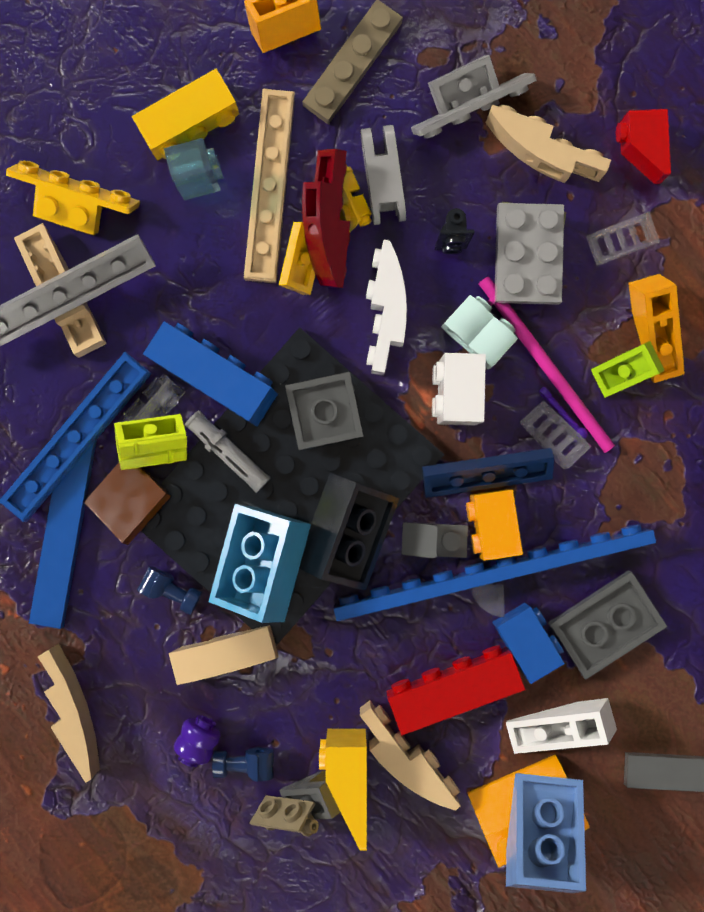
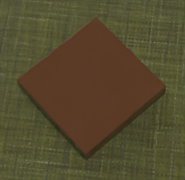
M118 463L84 503L121 543L129 545L168 501L171 495L143 467L121 470L120 463Z

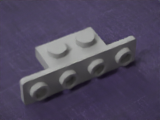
M490 55L482 56L428 82L439 114L411 127L412 132L415 135L424 136L425 139L441 133V127L450 122L453 125L462 123L470 119V113L479 108L482 111L491 109L492 104L499 105V99L508 94L510 97H514L528 91L527 85L537 81L536 76L532 73H523L499 85Z

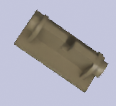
M268 795L264 797L250 821L251 825L265 827L267 830L279 829L298 832L307 837L315 834L319 827L318 821L311 814L315 802Z

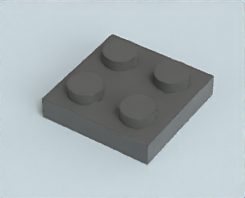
M350 372L285 385L299 450L363 437Z

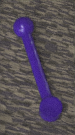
M542 387L538 391L539 394L573 428L576 438L579 440L586 439L588 436L587 430L579 427L552 397L549 390Z

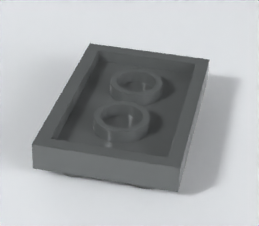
M626 571L548 622L550 628L585 680L667 627L631 571Z

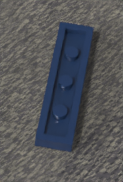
M551 448L424 466L422 470L425 497L553 479L554 454Z

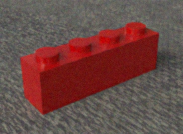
M500 645L492 646L483 650V655L477 658L463 657L453 661L450 668L441 671L440 668H433L423 672L420 679L412 682L409 679H403L391 685L392 689L387 690V697L401 736L524 691L525 688L511 651L507 647L501 648Z

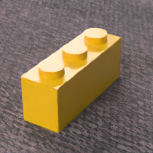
M216 68L131 117L158 161L162 158L168 159L175 156L181 147L190 142L197 143L203 140L208 132L216 127L228 126L239 115V110L235 99Z

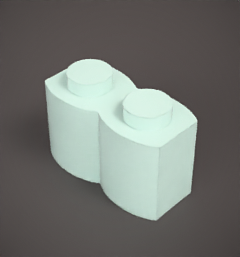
M469 295L441 327L458 344L464 347L469 354H486L485 368L489 370L517 341L518 338L514 335L516 330L504 318L500 320L495 318L490 313L492 310L491 306L479 296L474 298Z

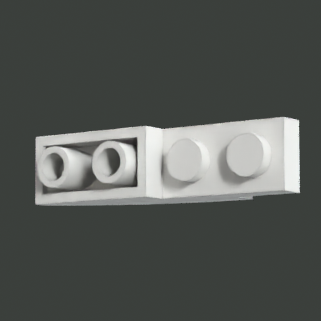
M383 240L382 249L375 248L372 268H377L378 271L376 281L369 280L366 299L372 300L371 309L383 311L382 315L376 314L372 333L379 335L377 345H370L366 363L367 365H372L371 374L384 376L390 345L402 347L406 330L407 305L405 285L397 255L389 240Z

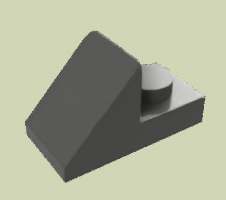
M403 522L401 554L426 558H467L468 525Z
M319 771L279 790L283 798L315 802V806L311 811L315 819H333L340 813L326 783V771Z

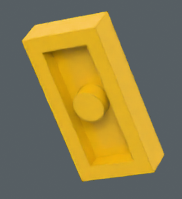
M293 222L279 285L302 295H311L315 272L307 250L303 222Z

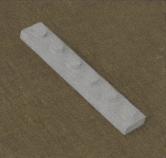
M139 234L1 304L0 346L155 267V262Z

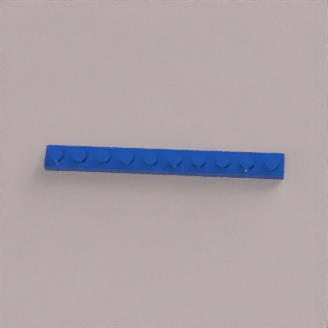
M641 524L630 525L621 528V534L610 536L609 532L598 533L590 536L591 541L581 544L578 543V540L565 541L558 544L559 549L548 552L546 547L527 551L528 557L516 559L515 556L496 559L497 564L484 567L483 563H476L464 567L465 572L455 575L452 574L451 570L439 572L433 575L434 580L421 583L420 578L402 582V588L390 590L389 586L378 587L370 590L371 595L358 598V594L346 595L339 598V603L334 604L333 609L336 621L656 543L654 531L641 528Z

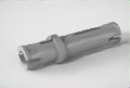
M198 410L187 420L184 426L205 444L204 448L208 452L213 451L254 492L257 493L271 479L270 476L265 474L226 437L227 433L223 429L219 430L201 411Z

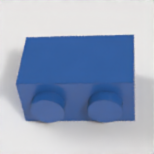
M523 603L492 622L530 684L565 664L559 655L564 651L554 635L548 637L542 627L547 622L537 607L532 609L528 604Z

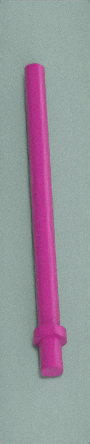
M487 276L479 283V286L488 296L489 300L487 302L489 305H494L503 318L513 325L516 330L514 333L603 452L606 453L611 450L615 444L509 303H494L495 284Z

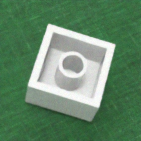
M445 353L439 362H436V365L433 366L432 380L433 385H438V395H435V398L432 399V417H437V424L478 425L484 422L486 354Z

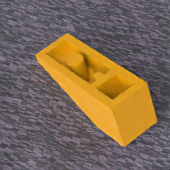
M661 274L629 282L632 314L641 345L651 341L665 370L651 377V381L656 383L684 375L676 284Z

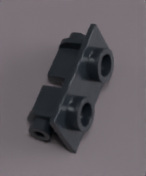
M454 208L447 213L446 224L440 230L435 250H442L444 254H458L462 252V249H467L474 235V230H467L466 214L463 210Z

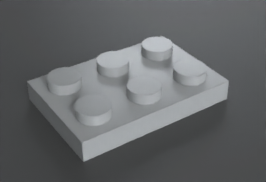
M498 203L494 303L552 305L562 303L564 205Z

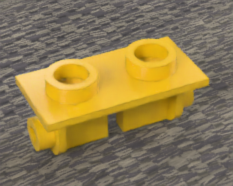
M347 167L343 183V207L340 211V220L350 221L349 232L351 233L358 224L360 227L370 224L372 222L370 218L372 213L363 194L352 197L351 193L357 192L360 187L352 168Z

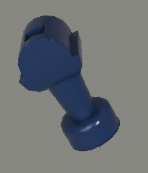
M148 566L137 591L148 598L154 599L163 596L181 603L180 610L191 615L202 592L195 588H190L187 592L172 583L174 577L171 574L156 567Z
M255 747L246 750L245 756L229 757L227 751H214L212 761L213 778H225L228 771L247 773L256 782L271 780L274 778V750Z

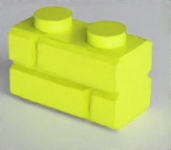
M181 414L114 423L116 448L121 470L138 469L146 466L187 460V436Z

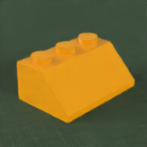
M552 755L467 792L498 868L506 865V847L515 774L567 778L556 755ZM584 815V827L587 830L590 826Z

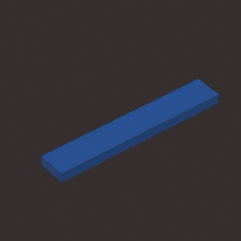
M124 352L2 496L0 503L22 522H27L152 373L131 355Z
M97 440L52 492L29 624L58 629L64 627L86 505L84 501L87 499Z

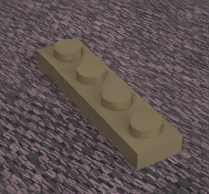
M376 0L302 101L303 107L329 125L401 26L403 17L381 1Z

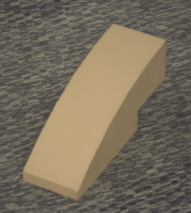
M270 625L182 646L168 653L177 685L230 673L279 657Z

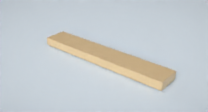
M263 89L244 270L245 281L277 283L295 92L272 89Z

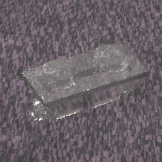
M164 373L160 378L156 376L155 380L143 392L149 399L147 404L138 398L123 414L125 418L121 422L165 416L178 404L185 391Z

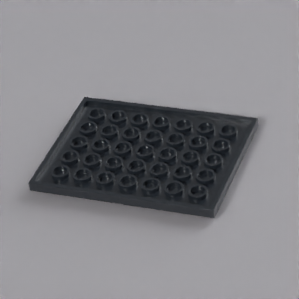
M299 327L260 371L262 375L273 381L270 387L278 395L259 425H253L229 409L214 423V426L219 430L223 429L227 433L226 437L265 474L270 476L271 479L257 493L254 492L213 451L208 452L204 448L205 444L199 440L187 454V460L181 461L160 484L171 497L145 525L141 532L211 593L235 504L257 507L311 524L329 474L332 473L400 498L397 509L423 480L422 467L436 465L444 454L351 372L350 375L363 437L299 450L285 385L350 372ZM299 569L285 622L261 623L238 613H233L251 629L270 625L277 646L332 582L321 580Z

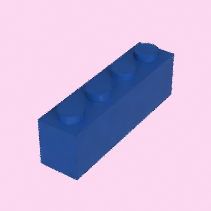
M164 321L143 355L253 425L258 426L278 395L270 387L273 381L257 371L252 376L244 371L246 365L231 355L226 360L217 354L220 349L205 339L199 343L192 339L194 333L183 325L177 323L173 327Z

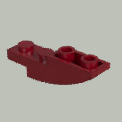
M326 149L318 150L315 181L303 182V227L309 258L320 285L343 288L344 278L347 273V248L350 243V221L340 220V211L343 207V183L347 171V151Z

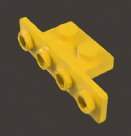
M19 161L18 164L6 169V176L36 185L33 208L34 217L93 236L99 232L102 206L130 214L138 209L140 205V200L131 198L128 192L122 190L109 191L100 188V184L90 180L77 181L69 178L70 175L62 171L52 170L49 172L40 169L38 164L31 161Z

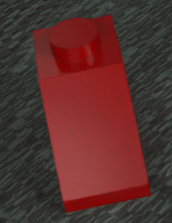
M668 109L629 110L616 127V141L621 143V154L652 183L661 184L671 174Z

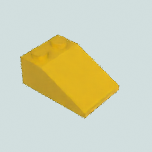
M327 729L326 739H320L319 770H326V783L359 850L367 851L366 729Z

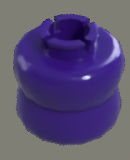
M197 715L196 718H189L183 722L181 734L174 742V751L179 755L178 760L189 767H197L198 764H207L212 759L214 747L218 744L221 737L220 731L214 727L216 722L201 715Z

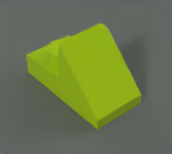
M651 341L591 369L604 398L665 371Z

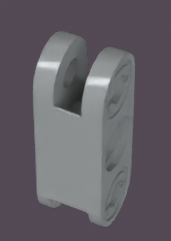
M393 125L383 126L385 153L375 154L371 128L361 129L362 151L374 225H380V212L395 210L399 222L406 221L405 199Z

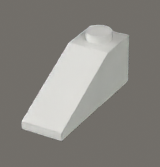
M608 698L575 702L507 720L506 722L514 754L607 745L617 731Z

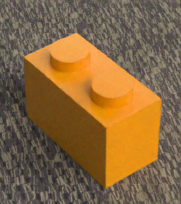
M317 0L244 1L251 33L262 53L321 30Z
M506 489L470 495L471 502L466 503V511L469 522L474 521L476 534L471 535L474 554L479 553V558L483 561L523 555L513 490Z

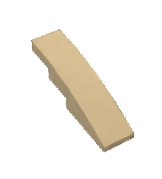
M43 223L14 237L36 286L69 270ZM87 302L54 318L55 322L62 328L73 354L78 358L107 344Z
M57 644L38 656L54 682L53 686L44 691L60 717L51 726V729L81 777L87 783L100 770L96 735L88 705L76 674L62 648Z

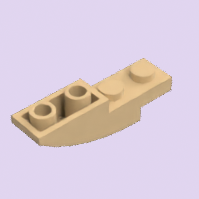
M492 104L486 124L511 153L531 168L562 183H565L572 173L597 182L607 173L611 159L603 157L601 152L593 149L582 150L574 147L570 141L565 139H551L550 136L554 126L547 124L543 118L538 116L527 117L516 113V110L510 106H496Z
M369 700L361 706L360 716L375 735L369 741V751L394 778L421 797L455 811L461 807L457 797L460 790L449 775L446 778L441 775L437 769L441 765L430 750L424 752L419 744L408 751L411 748L408 741L403 735L401 736L400 731L396 734L388 725L391 719L381 705L375 707Z

